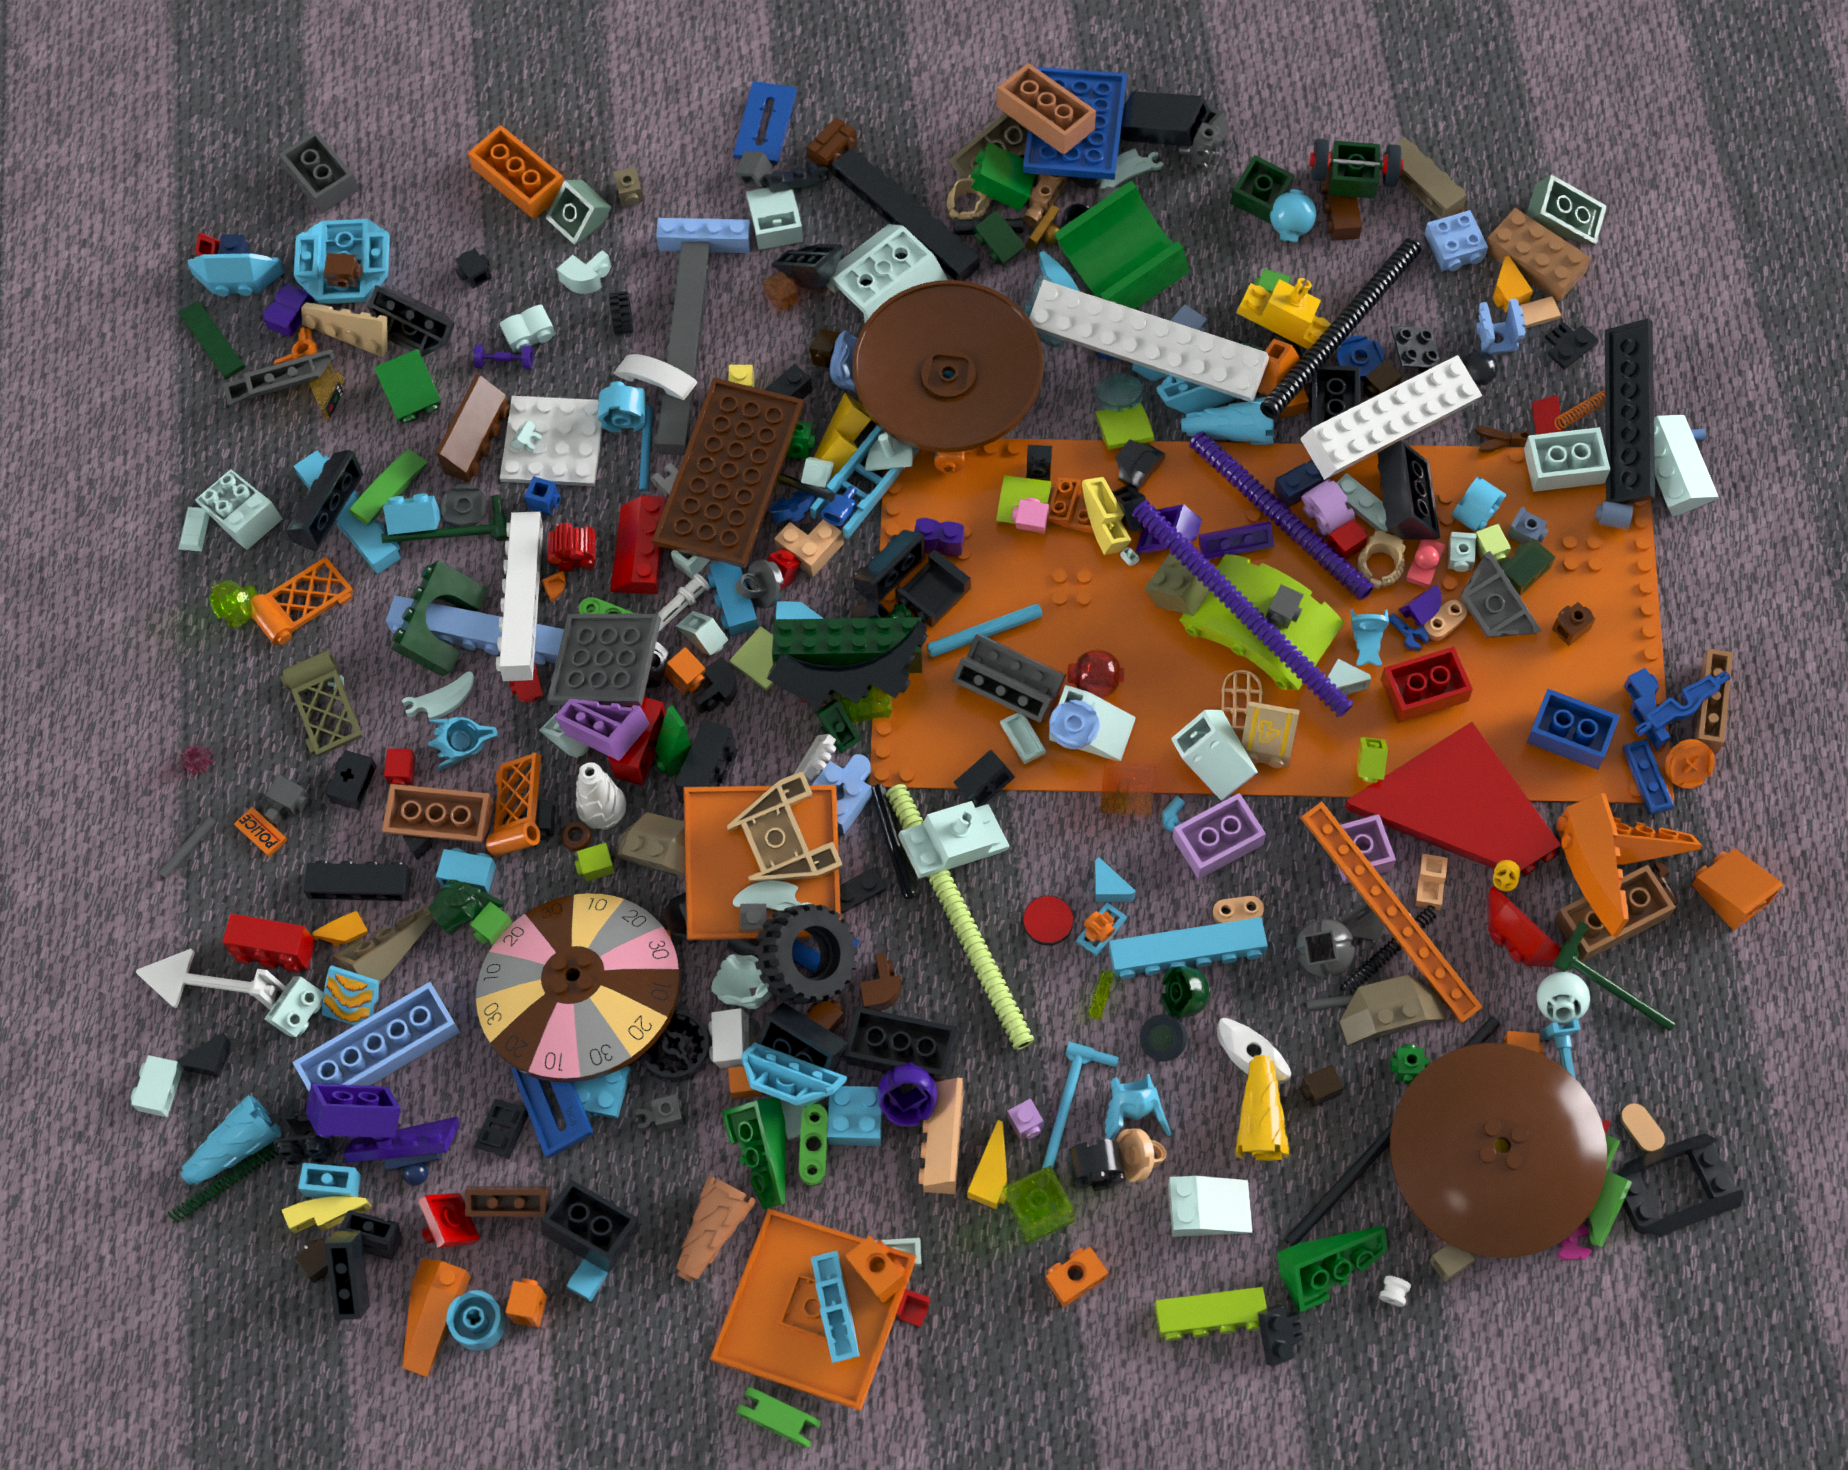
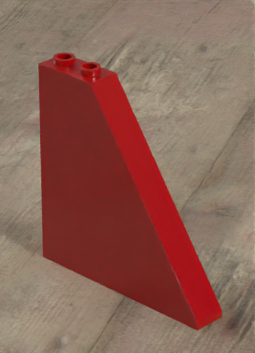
M1473 722L1465 725L1384 776V780L1379 779L1346 801L1344 806L1347 811L1364 818L1379 814L1384 826L1495 869L1500 861L1511 860L1519 866L1520 874L1522 873L1524 877L1537 869L1535 864L1542 860L1544 863H1547L1558 855L1556 851L1561 846Z

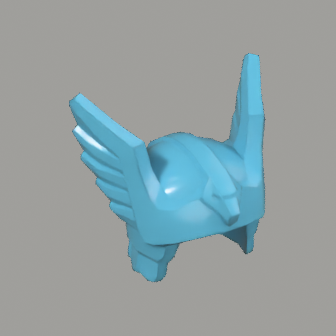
M1147 1074L1144 1079L1133 1083L1120 1084L1117 1077L1110 1081L1112 1100L1109 1103L1108 1116L1105 1120L1106 1139H1114L1123 1126V1117L1140 1120L1152 1111L1168 1137L1172 1135L1150 1074Z

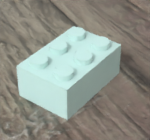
M1600 427L1530 435L1524 447L1533 492L1603 484L1610 472Z

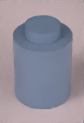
M1603 501L1601 505L1596 506L1594 519H1598V525L1628 530L1631 523L1633 506Z

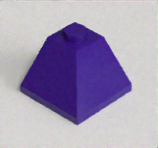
M1182 504L1155 510L1161 513V517L1164 516L1166 518V522L1170 521L1172 523L1171 527L1175 526L1177 528V533L1181 532L1183 534L1182 538L1186 537L1188 539L1187 543L1196 540L1202 519L1187 506ZM1149 528L1142 530L1135 551L1138 555L1166 550L1165 544H1161L1159 542L1160 539H1155L1154 533L1150 534L1148 532Z

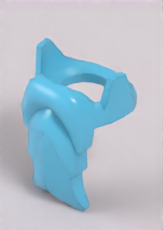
M1351 609V627L1354 640L1357 641L1356 650L1359 652L1356 662L1357 666L1368 663L1375 666L1382 665L1378 652L1380 651L1383 631L1389 624L1388 610H1385L1383 615H1356L1354 610Z

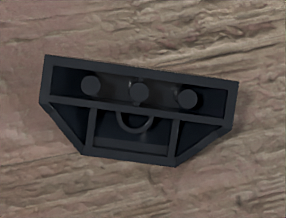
M815 244L802 247L796 251L790 249L771 265L798 287L821 289L829 283V279L835 274L843 247L839 244Z
M375 285L367 306L373 317L387 316V340L409 351L418 349L421 357L446 346L455 325L446 314L408 295L379 285Z

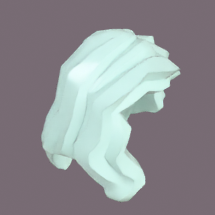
M729 955L720 965L721 970L717 972V976L714 978L711 986V991L725 1004L743 1006L748 1009L759 1008L772 996L767 990L769 984H763L759 978L762 973L760 969L756 970L755 962H758V959L753 955ZM758 987L755 995L751 996L749 988Z

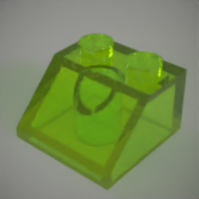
M1051 1165L1003 1187L1014 1220L1027 1244L1075 1222L1074 1208Z

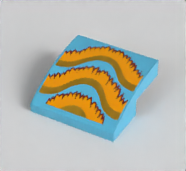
M331 965L324 988L322 1015L354 1026L374 1015V1005L378 1000L379 981Z

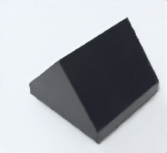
M403 835L404 841L417 860L432 848V842L428 837Z

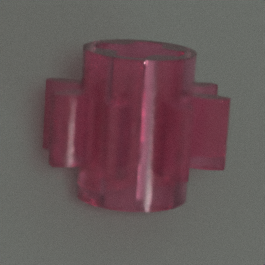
M197 743L196 746H186L187 749L184 754H180L181 759L185 761L181 765L184 770L190 769L193 776L200 771L207 773L205 768L207 765L213 764L209 758L211 755L209 749L205 748L203 750L200 743Z

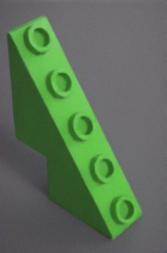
M1605 1134L1607 1144L1606 1176L1600 1196L1591 1213L1586 1218H1590L1592 1229H1589L1592 1245L1603 1247L1632 1184V1181L1608 1171L1620 1141Z

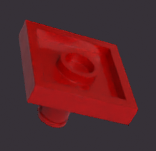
M461 1193L424 1195L418 1200L428 1223V1226L421 1233L426 1242H436L437 1247L442 1248L472 1245L480 1240L471 1216H465V1203Z

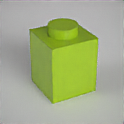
M606 843L577 851L579 860L575 861L578 875H584L586 882L615 873Z

